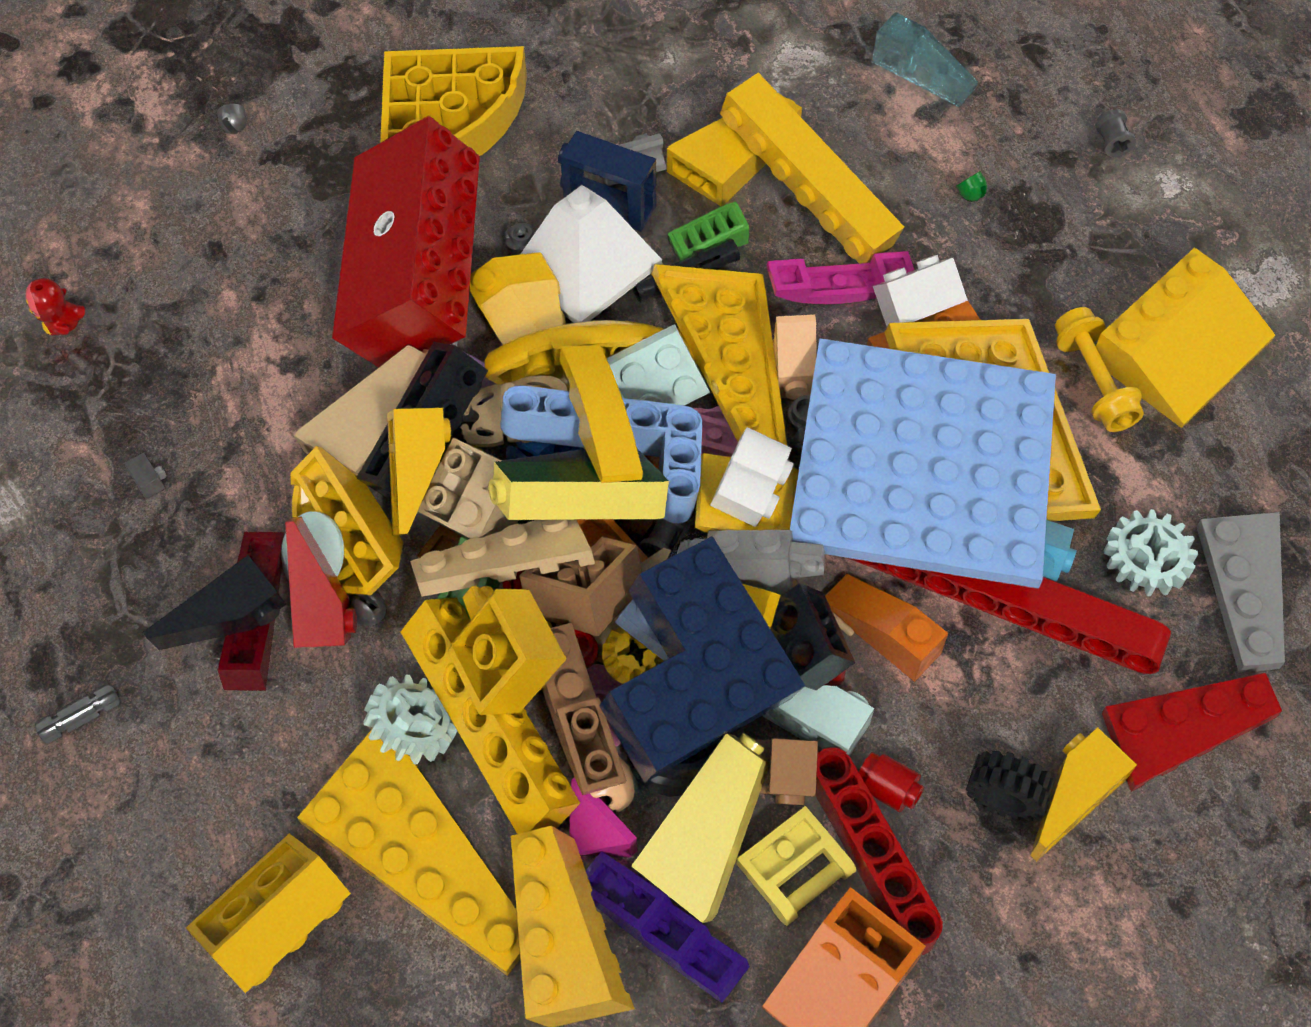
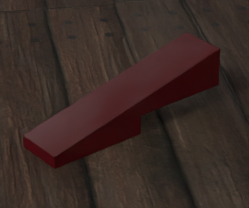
M244 532L237 563L249 555L279 594L282 572L281 548L285 533ZM275 619L267 625H258L253 630L225 636L218 666V673L224 690L266 691Z

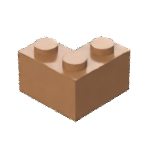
M603 536L591 547L595 561L593 565L580 567L579 561L575 560L559 563V571L541 574L538 567L527 569L519 576L522 589L530 590L546 621L559 625L572 623L575 630L599 636L633 599L629 589L638 575L642 573L637 545Z
M773 738L771 740L754 739L765 748L761 755L770 761L760 794L776 795L775 804L804 805L805 797H815L818 741Z

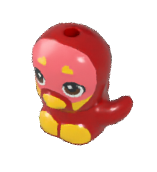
M39 278L33 280L26 289L25 297L29 312L37 320L42 321L43 330L48 335H68L69 332L75 329L79 320L84 317L85 307L65 300L67 290L65 288L61 289L52 279Z

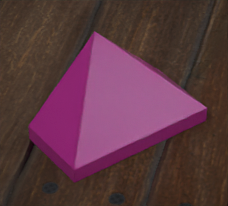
M574 777L571 780V788L580 804L570 814L569 836L575 839L580 855L598 856L600 852H604L608 856L632 857L637 852V837L600 797L594 798L591 794L582 795Z

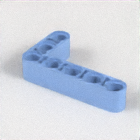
M524 385L513 386L505 391L500 420L501 430L505 435L517 440L585 448L578 435L580 420L569 399V391ZM622 398L637 449L643 455L660 457L659 471L669 480L665 517L663 519L671 523L688 521L693 515L700 488L701 415L692 407Z

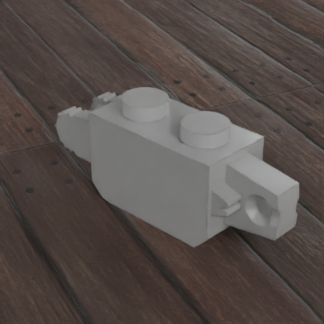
M792 530L708 531L707 538L714 537L742 584L768 590L782 596L792 589L794 578L824 575L826 559L824 546L793 542ZM688 539L680 542L677 554L705 539Z

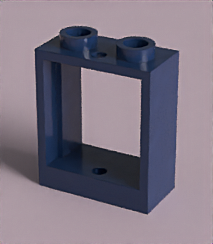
M576 130L569 143L562 145L558 155V163L561 164L560 187L563 188V198L583 185L607 200L634 230L642 232L656 208V158ZM584 171L627 186V192L585 178Z

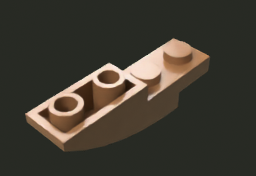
M568 623L550 628L567 659L545 683L542 690L582 795L626 783L627 780L607 719L599 706L601 704L600 698H596L573 625Z

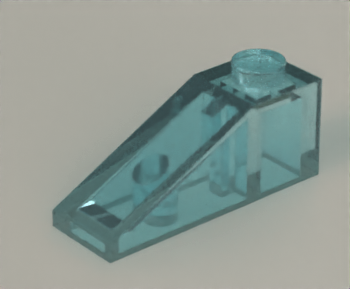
M895 12L877 31L872 60L875 64L957 107H960L977 87L978 81L924 26Z

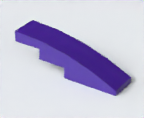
M600 852L586 869L593 890L591 896L599 910L671 967L723 1003L750 966L746 958L713 937L705 925L673 905L667 894L604 852Z

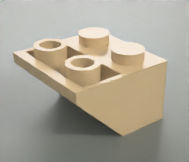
M453 438L429 484L418 512L468 538H482L501 532L506 527L517 524L519 521L508 520L498 506L491 502L488 485L489 481L493 479L494 462L502 460Z

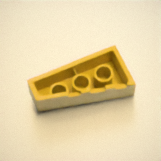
M553 826L512 835L511 847L525 1019L547 1027H557L634 1010L630 994L625 991L619 975L622 971L617 957L611 952L604 932L606 926L602 915L597 911L591 896L593 890L575 839Z

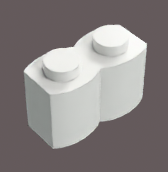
M746 427L731 456L710 506L754 527L757 526L762 516L770 519L780 497L773 494L777 483L782 486L785 484L794 464L787 460L792 448Z

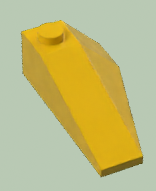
M541 252L494 257L471 273L470 292L503 345L533 332L566 324L558 295L561 294L559 281ZM562 365L555 366L554 373L547 376L560 379L566 385L567 391H569L570 382ZM537 385V386H540V387H543V388L551 389V388H549V387Z

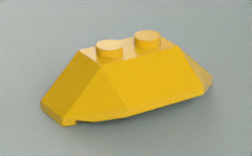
M315 446L290 473L291 485H294L292 517H298L306 512H321L330 516L338 525L344 542V559L341 571L337 577L347 594L372 595L399 568L403 540L399 535L393 536L392 523L368 486L358 480L354 473L322 447Z

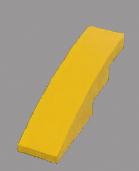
M601 346L561 347L559 361L569 379V399L580 420L578 435L600 482L642 480L643 470L633 431L613 372Z

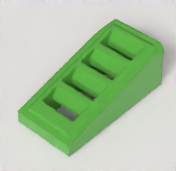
M735 201L669 232L668 240L678 260L681 261L691 257L693 251L697 249L704 251L722 244L728 239H733L737 247L748 244L749 225L738 203ZM719 230L720 234L715 235L714 231ZM704 234L706 241L702 242L699 235ZM689 238L694 246L688 249L684 241Z

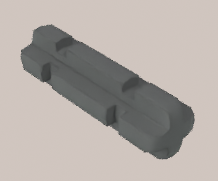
M106 683L93 690L94 695L89 697L86 694L56 710V716L51 717L49 714L35 723V729L39 737L45 743H51L62 737V731L67 730L69 733L100 716L98 711L104 709L107 712L118 706L120 698L110 683Z

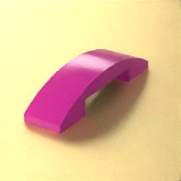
M908 251L874 253L870 263L806 267L804 259L768 261L766 265L775 296L808 304H844L875 299L877 297L873 286L885 282L884 274L905 267L906 273L915 270Z

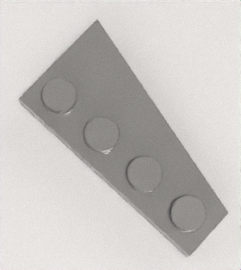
M1280 512L1201 519L1196 527L1238 672L1280 669L1285 663Z

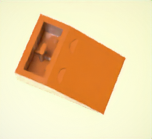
M850 887L821 923L765 1001L762 1008L784 1027H868L919 961L926 946Z

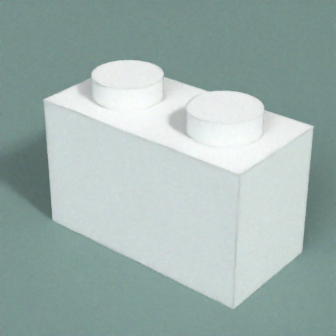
M933 255L917 261L918 269L906 273L905 267L884 274L885 282L873 286L886 326L889 323L915 322L968 301L954 259L939 260L938 255Z

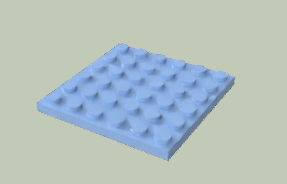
M819 338L790 530H792L793 535L792 541L823 545L827 555L1039 588L1043 580L1056 374Z

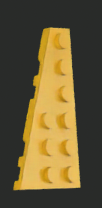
M654 264L652 276L737 442L746 427L787 446L764 275Z
M370 731L297 817L299 822L508 976L521 959L517 909L420 770L413 764L410 756L405 754L401 761H397L395 750L390 749L382 753L380 749L383 741L381 739L370 740Z

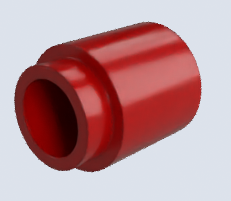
M871 752L859 770L873 798L899 813L905 807L912 810L923 793L924 786L919 784L921 774L886 754L879 756Z

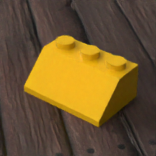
M289 833L192 921L186 929L246 993L253 986L263 983L271 975L273 967L284 956L299 949L307 940L308 934L320 922L334 916L340 910L343 901L351 893L319 855Z

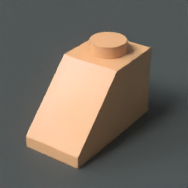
M815 314L778 316L775 323L773 347L781 399L796 400L801 396L811 395L817 356Z

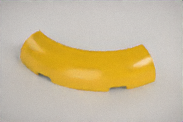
M615 320L577 322L547 328L519 337L489 352L485 358V368L488 370L485 376L496 384L509 383L529 376H547L554 373L555 366L561 365L559 361L561 347L600 345L607 359L664 329L644 323ZM683 338V340H684V342H685V344H686V346H687V348H688V350H689L691 356L693 357L695 363L697 364V362H696V360H695V358H694V356H693V354H692V351H691L689 345L687 344L686 340Z

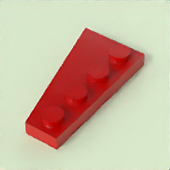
M1261 673L1106 706L1102 711V716L1111 740L1137 764L1127 779L1132 792L1144 786L1146 782L1177 769L1179 765L1212 751L1216 746L1228 740H1234L1277 718L1282 709L1267 674Z

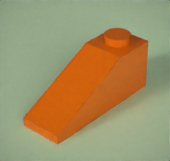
M846 574L825 595L833 613L914 682L941 655L948 632L917 607L849 574Z

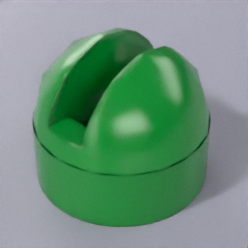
M981 171L956 185L960 195L970 202L983 198L987 193L988 187Z

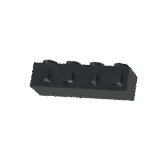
M433 342L396 409L443 408V417L449 418L452 437L454 431L460 427L463 415L473 397L480 391L482 381L488 370L457 346ZM387 423L357 479L391 501Z

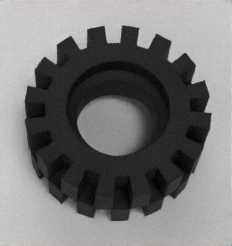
M984 751L976 757L966 791H968L967 795L970 798H974L973 802L977 805L984 804V809L990 812L993 810L998 811V815L1006 817V814L1011 815L1013 820L1020 821L1021 817H1023L1026 821H1033L1034 818L1037 820L1041 819L1045 814L1054 778H1050L1051 774L1048 771H1041V765L1038 763L1030 764V759L1023 756L1021 759H1017L1013 753L1006 752L1005 756L1000 751H992V754Z

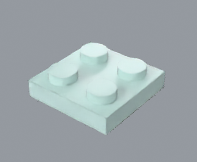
M675 324L607 358L617 386L624 398L685 406L710 393Z

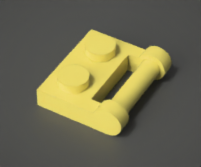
M806 806L739 856L736 861L737 866L769 903L778 919L786 926L798 918L797 912L837 880L840 878L846 880L856 872L855 864ZM823 853L830 864L786 898L779 887Z

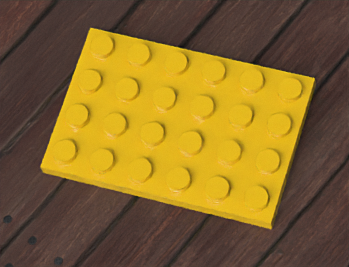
M1029 319L889 323L884 332L889 348L894 350L1049 373ZM1055 389L1046 520L1093 519L1101 511Z

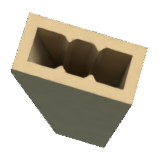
M407 345L301 427L294 437L303 451L309 454L315 446L322 447L358 477L388 423L387 413L396 409L429 350L424 349L421 352Z

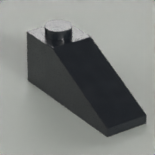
M247 555L142 633L158 650L250 631L258 625H267L279 615L280 609L286 603L250 556Z

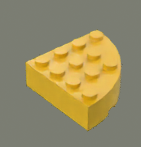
M524 46L384 51L380 143L423 118L430 116L440 125L446 127L465 145L472 148L479 156L486 153L504 136L517 117L523 102L527 80Z

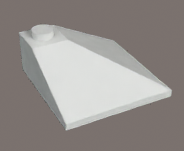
M583 185L554 205L521 252V254L538 252L543 254L559 281L561 294L558 295L561 311L566 318L574 323L591 321L637 283L650 275L654 264H663L662 259L607 200Z

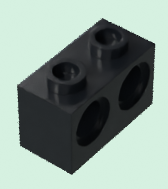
M799 583L780 597L771 631L804 682L805 687L818 690L855 664V660L823 592Z

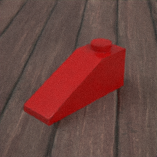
M292 517L285 522L293 646L294 648L344 646L351 638V633H356L355 608H349L348 595L303 518Z

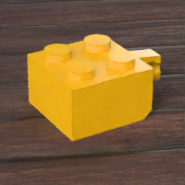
M471 586L462 597L471 620L452 642L447 652L479 715L520 713L567 658L530 590L495 589L494 591L490 586Z

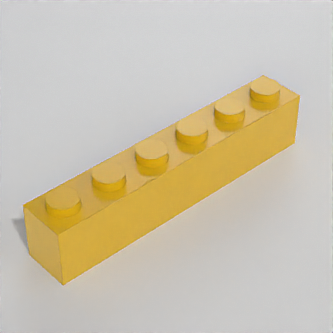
M759 72L726 94L720 111V115L723 117L726 125L742 137L751 152L758 155L771 168L773 175L785 183L795 194L797 201L814 214L822 228L831 233L842 244L845 252L851 258L856 259L859 264L870 263L874 253H884L894 246L904 226Z

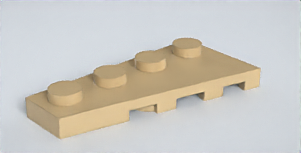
M576 519L534 520L522 525H510L501 532L482 538H470L461 545L443 551H431L424 554L421 558L410 561L422 597L477 586L479 578L490 577L502 582L516 579L518 571L539 567L541 574L559 571V563L578 560L580 567L595 564L592 550Z

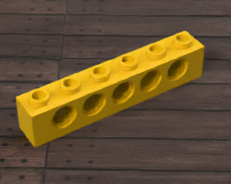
M457 597L425 600L400 631L516 833L520 834L547 826H553L557 829L580 804L569 781L563 775L546 743L540 737L525 708L520 713L478 714L447 652L452 642L470 622V619Z

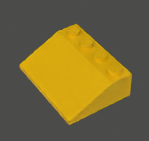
M1194 247L1100 334L1096 348L1111 376L1126 387L1138 388L1143 400L1180 428H1183L1274 339L1275 334L1226 269Z

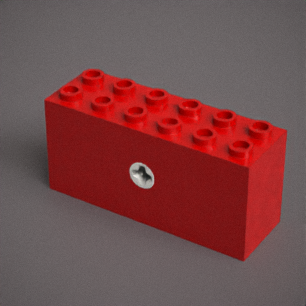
M430 116L423 118L354 158L332 339L378 368L407 345L422 352L424 349L429 350L433 342L457 346V342L466 337L480 156Z

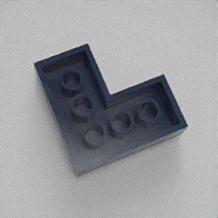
M711 536L640 573L632 584L629 593L669 659L609 691L599 706L644 783L723 739L726 733L732 734L791 700L805 687V684L714 537Z

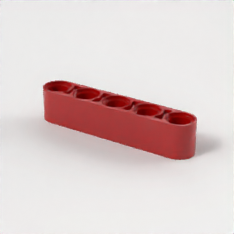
M829 747L817 753L815 793L819 803L849 857L855 864L878 909L911 935L913 934L908 928V923L921 922L929 929L930 936L923 939L914 936L926 946L922 955L927 954L933 949L942 932L943 921L940 913L850 756L839 748ZM827 767L834 768L840 772L842 777L831 780L824 777L821 770ZM849 804L855 805L860 808L863 815L858 818H851L845 815L842 807ZM870 842L876 843L884 849L885 855L872 857L865 852L863 845ZM892 881L898 882L906 888L907 895L904 897H894L886 890L885 884Z

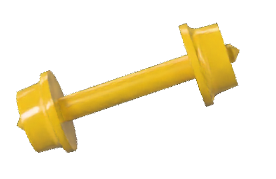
M1087 307L1075 308L1063 314L1055 323V329L1058 334L1056 344L1059 350L1063 352L1081 351L1104 396L1095 403L1091 410L1094 420L1101 421L1109 432H1119L1132 427L1144 415L1140 404L1142 394L1135 387L1117 389L1094 344L1099 339L1100 334L1106 329L1103 319L1095 317L1091 309Z

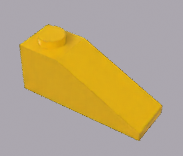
M443 408L393 409L387 413L393 536L408 534L444 453L445 443L450 442L449 418L443 417Z
M1098 727L1087 737L1079 733L1062 750L1067 756L1058 769L1045 814L1030 854L1036 862L1121 786L1137 766Z

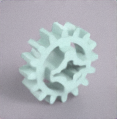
M1150 509L1146 518H1143L1140 512L1136 510L1133 511L1129 520L1122 516L1116 527H1112L1107 537L1108 543L1104 549V554L1111 556L1106 566L1108 569H1118L1120 571L1116 578L1117 582L1124 581L1125 579L1131 581L1130 591L1132 592L1138 586H1142L1145 588L1146 596H1151L1155 588H1159L1163 595H1168L1172 586L1180 589L1195 568L1193 562L1198 556V551L1190 549L1195 540L1194 537L1181 534L1185 527L1183 523L1176 526L1171 525V515L1168 513L1161 520L1157 519L1155 510Z
M405 675L402 683H399L393 676L389 677L385 686L380 683L376 686L373 695L370 696L364 709L367 715L363 723L365 726L373 727L369 739H381L383 744L380 751L384 753L390 749L395 750L397 761H401L406 754L410 755L413 764H418L422 755L432 762L435 760L438 752L444 754L457 733L456 727L434 689L427 688L426 678H422L419 684H415L410 675Z

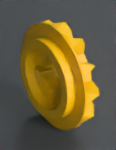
M619 627L616 630L611 629L608 638L603 643L602 660L609 675L619 683L624 684L664 661L651 650H648V648L643 652L642 666L639 665V662L635 660L633 655L626 656L625 654L630 652L631 640H634V643H637L640 649L647 647L623 628Z

